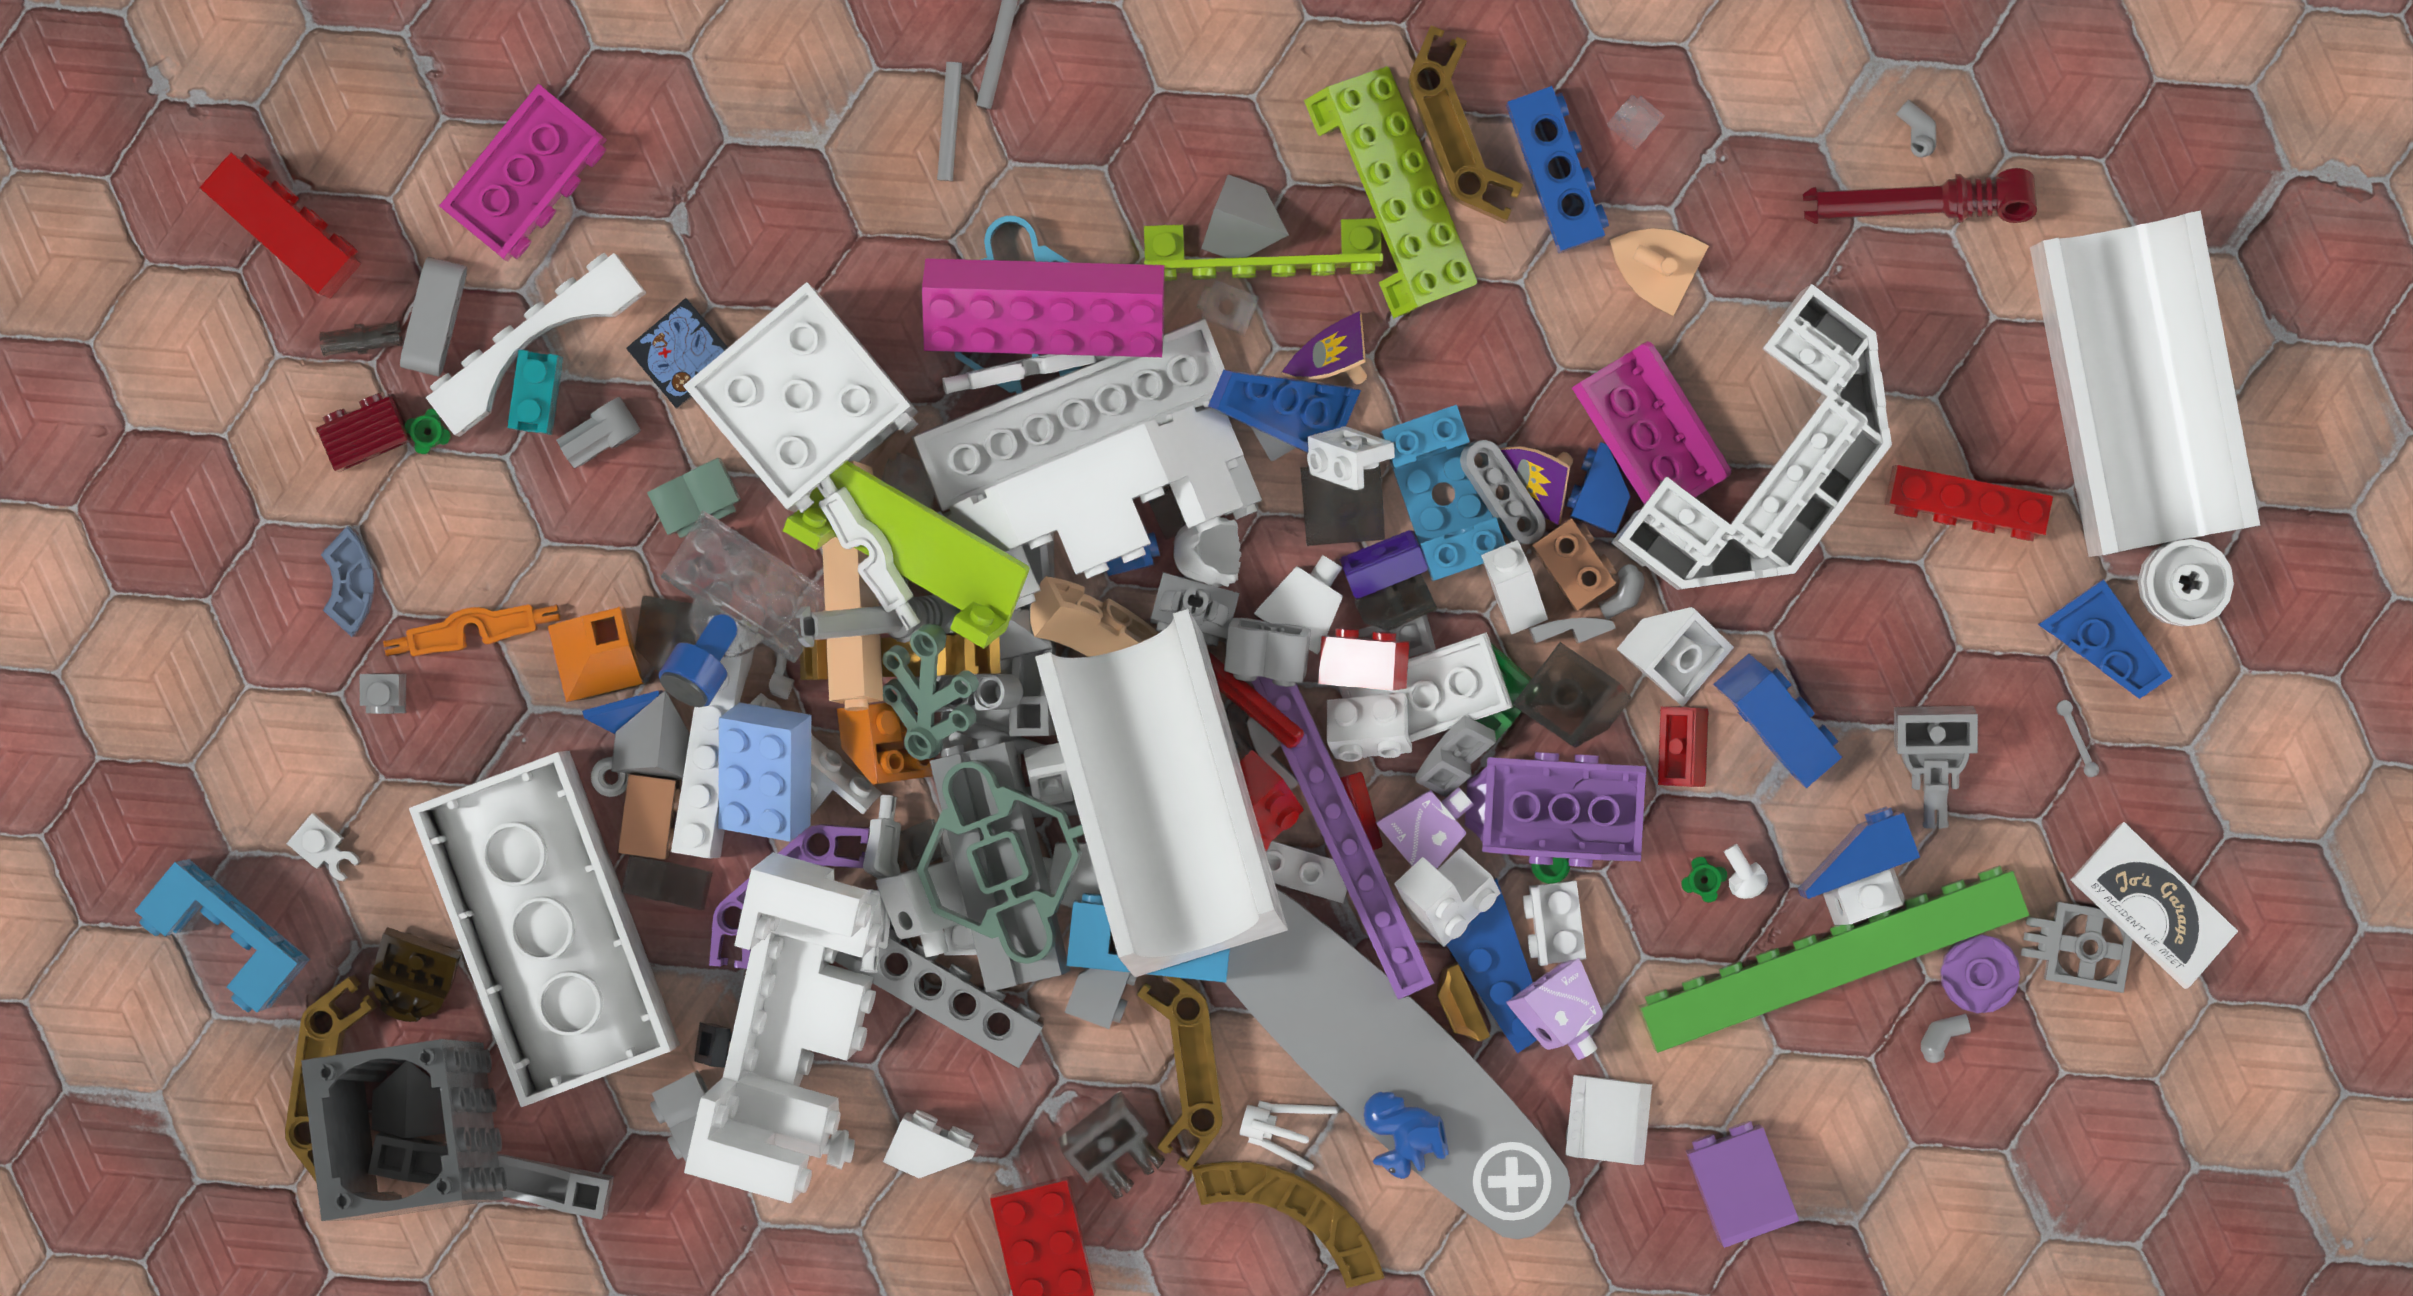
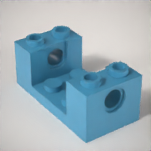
M1457 404L1380 432L1382 439L1394 442L1395 458L1389 460L1418 544L1427 564L1431 581L1484 564L1481 555L1506 545L1497 518L1493 517L1462 470L1460 463L1461 453L1470 441ZM1447 483L1453 487L1455 497L1451 504L1441 506L1435 503L1432 498V490L1435 485Z
M190 859L174 862L135 909V912L142 917L139 923L155 936H158L160 933L168 936L172 931L175 934L180 933L200 909V912L216 925L223 922L234 932L230 936L246 950H250L251 947L256 949L257 951L227 986L234 993L231 996L232 1001L246 1012H250L252 1009L255 1012H260L271 1008L310 961V958Z
M1083 893L1082 900H1074L1067 966L1130 972L1118 958L1117 952L1110 951L1111 929L1101 895ZM1230 948L1147 974L1226 983Z

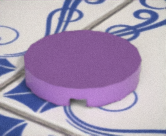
M1984 934L1976 935L1954 943L1944 955L1940 969L1942 987L1949 999L1961 1009L1975 1013L1994 1012L2011 1000L2017 992L2019 985V962L2012 949L1998 938Z

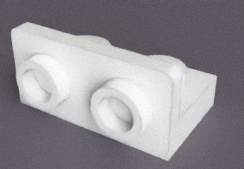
M1346 426L1308 436L1309 452L1307 461L1310 474L1353 490L1364 488L1363 469L1376 468L1379 466V462L1395 458L1394 442Z
M1577 881L1529 886L1530 895L1523 896L1525 918H1533L1535 934L1528 935L1530 958H1538L1540 966L1567 962L1577 958L1580 960L1586 959Z

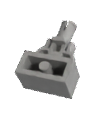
M1163 573L1150 622L1158 624L1156 630L1162 632L1173 621V613L1189 609L1204 635L1206 645L1217 647L1218 641L1227 642L1229 624L1233 619L1240 593Z
M1974 706L1894 707V747L1897 753L1901 754L1904 765L1912 774L1913 789L1920 790V775L1923 774V827L1935 829V810L1937 809L1938 828H1947L1949 826L1947 815L1948 774H1951V788L1959 789V774L1965 768L1970 753H1978V714Z

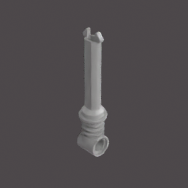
M936 595L913 596L907 602L921 622L907 631L895 610L886 612L883 606L811 612L810 606L801 607L795 617L800 618L802 637H798V641L805 647H813L814 640L888 633L897 642L906 643L910 642L911 635L924 624L939 625L946 634L956 633L950 628L954 617L960 613V609Z

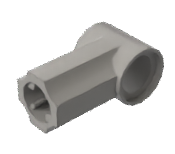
M617 397L601 406L590 415L592 418L556 440L573 468L576 469L609 447L613 449L623 444L641 431L621 397Z

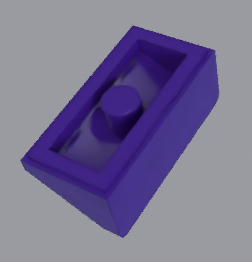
M1408 530L1339 559L1355 598L1364 597L1426 572L1428 569L1413 530Z

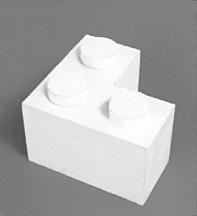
M1461 848L1438 869L1422 857L1394 883L1413 920L1443 947L1452 939L1461 936L1466 930L1467 925L1480 912L1487 911L1494 904L1496 897L1501 894L1492 875Z

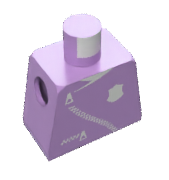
M1459 787L1441 802L1429 790L1380 818L1376 824L1411 866L1424 857L1437 869L1466 835V831L1456 820L1474 804Z
M1579 958L1558 964L1506 1002L1515 1015L1547 1050L1568 1044L1577 1060L1583 1059L1597 1050L1598 1047L1587 1029L1602 1019L1603 1012Z

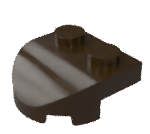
M387 927L382 935L374 967L369 974L370 992L374 991L377 999L381 1002V1010L387 1015L401 1021L417 1022L422 1017L436 1013L441 1008L452 988L462 952Z

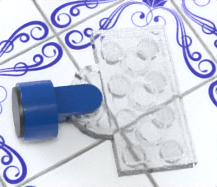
M703 510L660 576L693 598L689 610V627L697 642L695 645L679 643L675 646L658 674L660 682L664 689L679 701L694 707H705L711 704L728 676L727 670L720 662L723 657H740L750 653L762 642L795 663L805 648L798 641V637H802L800 618H796L795 615L801 607L810 606L811 612L825 611L824 588Z

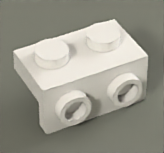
M1396 693L1327 700V744L1334 758L1354 762L1362 759V757L1381 756L1384 758H1395L1403 753H1411L1412 743L1408 736V699L1406 694Z

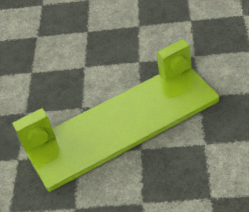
M1385 66L1336 83L1305 99V105L1318 136L1340 128L1394 259L1398 273L1379 282L1393 319L1425 304L1476 285L1477 279L1390 68Z
M1377 218L1341 219L1342 254L1184 260L1183 225L1144 226V265H1164V281L1177 280V273H1192L1193 280L1216 279V272L1231 271L1232 278H1255L1256 271L1271 270L1272 277L1295 276L1296 269H1311V276L1335 275V268H1350L1351 274L1362 275L1374 274L1375 267H1381L1383 264L1381 228Z
M849 461L843 463L829 475L838 490L843 487L847 488L865 519L875 524L885 535L892 549L893 563L900 575L962 610L954 617L950 628L952 631L983 649L1006 631L1030 570L1027 564ZM818 487L813 489L810 494V499L814 503L801 513L798 510L788 517L783 532L814 550L819 549L832 538L837 537L829 520L819 506V502L824 497ZM864 545L854 547L869 556V551Z

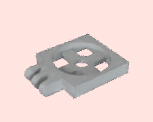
M2056 902L2053 921L2027 917L2026 924L2031 927H2041L2040 934L2024 932L2023 940L2038 942L2039 944L2038 950L2030 947L2022 948L2021 956L2047 960L2044 973L2045 980L2124 993L2133 939L2101 909ZM2079 914L2087 915L2085 933L2079 937L2062 934L2063 925L2069 919ZM2104 918H2109L2117 926L2123 939V945L2106 942L2103 936H2101ZM2090 939L2098 944V950L2093 955H2087L2083 951L2084 942ZM2059 950L2076 953L2077 957L2080 958L2077 977L2069 975L2062 968L2058 961ZM2103 958L2120 960V963L2111 974L2102 979L2094 980L2096 962Z

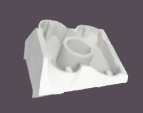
M1574 1075L1570 1098L1569 1125L1566 1130L1567 1144L1565 1155L1576 1158L1644 1165L1652 1084Z

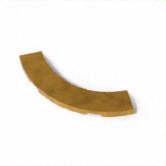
M1209 1162L1195 1165L1191 1168L1201 1205L1230 1201L1262 1204L1274 1208L1306 1226L1321 1240L1334 1258L1343 1276L1346 1288L1385 1278L1378 1257L1357 1221L1329 1193L1311 1181L1292 1172L1255 1162Z

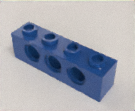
M1553 86L1508 101L1506 108L1558 254L1603 238L1605 236L1603 228L1609 227V223L1602 204L1595 206L1590 191L1596 189L1592 174L1588 167L1581 168L1577 157L1578 153L1583 152L1578 135L1575 130L1568 131L1564 116L1569 115V111L1563 94L1558 93L1555 95ZM1542 121L1552 123L1557 130L1556 138L1550 142L1539 140L1535 134V126ZM1556 158L1565 160L1570 167L1569 176L1564 179L1552 177L1548 170V164L1551 160ZM1570 195L1578 197L1583 203L1582 213L1578 216H1568L1565 214L1561 206L1563 198Z

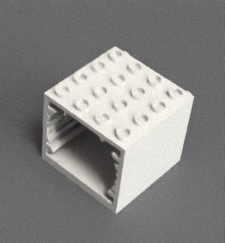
M807 282L683 385L783 506L793 512L800 510L802 513L814 503L810 499L811 491L846 461L860 462L898 429H902L907 434L918 425L913 418L918 413L917 409L819 292Z

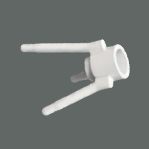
M1259 1101L1258 1107L1247 1105L1240 1135L1249 1137L1248 1143L1262 1146L1292 1163L1311 1171L1314 1169L1312 1163L1266 1139H1272V1136L1276 1135L1305 1144L1309 1142L1308 1136L1275 1126L1277 1116L1270 1115V1113L1337 1114L1339 1108L1324 1105L1271 1104Z

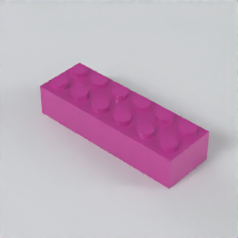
M925 258L922 283L924 351L1162 358L1164 338V265Z

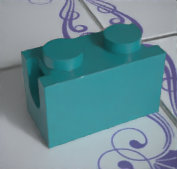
M518 350L507 428L546 435L553 434L563 357L554 354H540Z

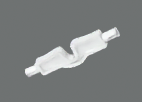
M1048 354L942 378L945 393L949 394L1020 380L1033 374H1047L1093 364L1112 356Z
M828 476L817 486L824 497L819 502V506L829 520L841 546L845 549H852L853 547L864 545L868 549L869 557L859 563L858 573L874 592L886 612L895 610L906 631L913 628L921 621L907 602L913 597V594L893 563V553L887 538L875 524L865 519L847 488L843 487L838 490Z
M891 795L880 796L879 817L870 821L869 838L863 863V869L878 880L900 874L897 857L901 824L894 821L897 797ZM867 889L869 894L880 896L883 932L878 947H873L862 958L860 971L877 973L879 949H886L888 946L890 917L879 889Z

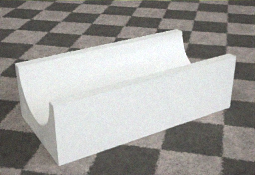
M2201 211L2112 231L2044 240L2030 247L2088 557L2260 526Z
M1189 609L1173 613V621L1162 632L1122 650L1082 658H1064L1055 656L1051 652L1035 656L1118 958L1134 977L1288 930L1204 635Z
M570 750L551 754L409 808L521 1107L668 1053L680 1045Z

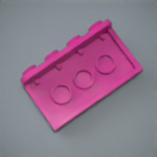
M538 84L441 202L439 207L505 261L508 262L512 256L518 259L530 246L532 241L528 237L537 226L541 229L544 228L556 213L553 206L563 195L568 198L579 186L581 179L577 176L588 164L592 168L606 152L603 144L607 139Z
M1646 341L1572 387V390L1644 505L1665 477L1671 479L1695 498L1731 475V469L1724 455L1719 451L1706 430L1704 423L1696 414L1682 388L1678 385L1663 361L1661 354L1651 342Z

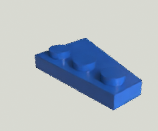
M2104 578L2038 623L2039 626L2057 637L2069 648L2087 659L2139 699L2172 677L2170 671Z

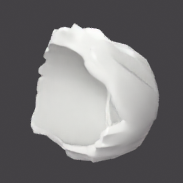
M1218 517L1220 525L1198 533L1196 527L1188 529L1187 525L1180 528L1174 541V559L1177 568L1185 578L1215 587L1222 585L1228 587L1229 584L1235 583L1238 580L1241 552L1239 551L1238 525L1235 520L1230 521L1226 518Z

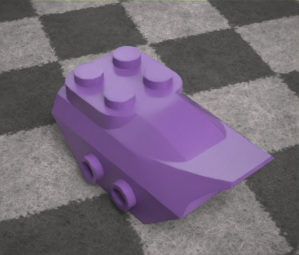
M1535 752V760L1488 757L1487 766L1479 774L1467 780V797L1474 806L1465 813V827L1472 830L1483 843L1482 852L1529 856L1530 864L1553 865V857L1569 858V866L1593 867V860L1641 861L1646 766L1598 764L1599 756L1575 754V762L1559 761V753Z

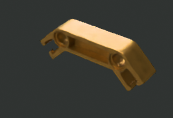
M1431 25L1410 72L1408 84L1411 95L1453 199L1468 208L1506 224L1512 209L1505 207L1504 211L1484 201L1482 196L1486 191L1487 185L1492 184L1512 191L1511 197L1517 199L1523 184L1485 168L1451 81L1467 41L1456 37V40L1452 38L1449 45L1456 49L1447 65L1441 66L1437 62L1428 60L1427 56L1433 39L1442 38L1445 31ZM1426 70L1435 72L1440 81L1438 87L1429 91L1421 88L1417 80L1421 72ZM1465 174L1476 176L1480 182L1479 191L1471 195L1464 194L1458 187V180L1461 176Z
M946 635L945 648L938 654L937 676L958 675L964 670L970 671L973 674L1001 673L1000 638L998 637L983 649L961 635ZM892 637L880 638L882 677H896L883 663L884 653L894 645H900L908 651L910 663L907 666L914 676H920L921 658L912 650L910 642H897ZM814 640L813 647H805L799 642L800 680L828 679L827 640Z
M355 975L345 979L304 1011L300 1022L285 1127V1139L315 1181L316 1174L312 1142L304 1141L299 1135L300 1124L302 1122H309L301 1060L342 1054L345 1031L378 1007L369 995L362 999L363 1002L360 1004L362 1008L347 1017L336 1006L335 1001L348 989L351 993L358 990L357 987L361 983ZM319 1011H325L332 1017L333 1025L329 1032L320 1031L315 1025V1016Z
M1165 976L1180 990L1170 1004L1149 993L1148 991L1151 986L1147 983L1141 987L1137 996L1170 1020L1182 1113L1158 1143L1157 1148L1165 1154H1170L1174 1148L1169 1144L1183 1129H1188L1192 1135L1200 1140L1189 1157H1180L1177 1163L1189 1172L1219 1133L1222 1127L1223 1113L1206 997L1184 978ZM1186 997L1195 999L1200 1006L1198 1015L1191 1019L1181 1017L1177 1011L1178 1002ZM1201 1108L1210 1110L1215 1118L1213 1125L1207 1129L1197 1128L1192 1122V1115L1196 1110Z

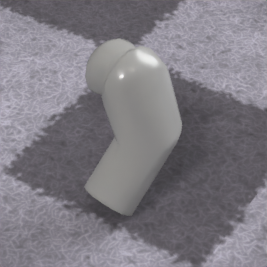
M1908 99L1896 115L1911 127L1912 153L1920 158L1927 157L1934 152L1937 145L1936 123Z
M1625 565L1619 570L1618 576L1621 582L1617 594L1598 603L1606 620L1637 605L1645 581L1643 573L1635 565Z
M1966 1014L1937 1020L1929 1025L1921 1041V1052L1926 1061L1929 1063L1942 1061L1945 1057L1944 1051L1951 1037L1971 1033Z

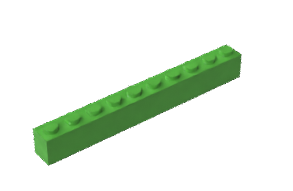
M2000 865L1979 872L1980 880L1967 885H1965L1963 879L1951 882L1941 887L1942 894L1929 899L1926 893L1913 896L1904 901L1905 908L1891 912V910L1869 917V921L1859 925H1835L1830 928L1832 935L1818 940L1815 934L1793 941L1795 948L1780 953L1778 948H1773L1757 954L1758 962L1743 967L1741 961L1724 966L1719 969L1721 976L1707 981L1704 975L1682 982L1683 990L1668 994L1667 989L1645 996L1646 1003L1639 1005V1009L1653 1047L1657 1053L2030 916L2014 872L2008 869L2002 871Z

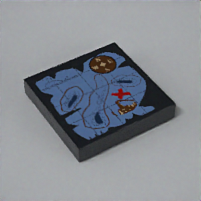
M685 298L626 349L674 407L679 409L692 398L683 385L728 349V346L691 302Z

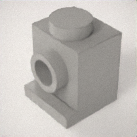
M360 674V706H366V713L371 714L406 713V674Z

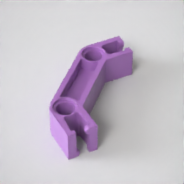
M827 824L813 825L804 830L778 854L820 866L863 868L866 852H862V856L859 859L837 855L838 836H861V844H868L870 828ZM821 833L828 838L830 847L825 855L819 856L811 852L809 840L813 834ZM749 878L720 902L714 911L709 966L721 967L722 965H728V958L721 957L724 934L737 935L738 928L730 927L725 921L724 914L730 906L743 909ZM742 948V959L739 961L735 960L734 968L747 969L751 949Z

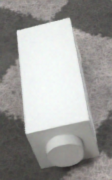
M1518 540L1481 555L1497 604L1511 635L1548 620L1532 569Z

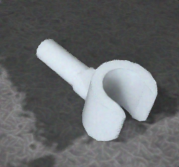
M779 642L776 667L770 679L769 688L772 695L786 700L790 695L794 680L783 676L786 669L789 643Z

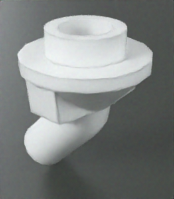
M1737 844L1723 851L1736 871L1729 878V888L1732 894L1743 899L1760 895L1768 885V877L1762 867L1757 862L1750 865Z
M836 1130V1133L828 1139L823 1154L827 1155L826 1164L837 1167V1169H842L844 1162L850 1163L852 1160L855 1140L848 1138V1130Z

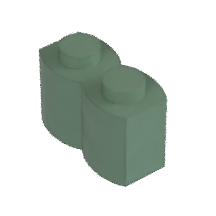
M716 458L647 492L667 535L677 532L679 538H683L701 529L698 522L712 515L714 520L717 521L736 512L733 504L741 501L721 458Z

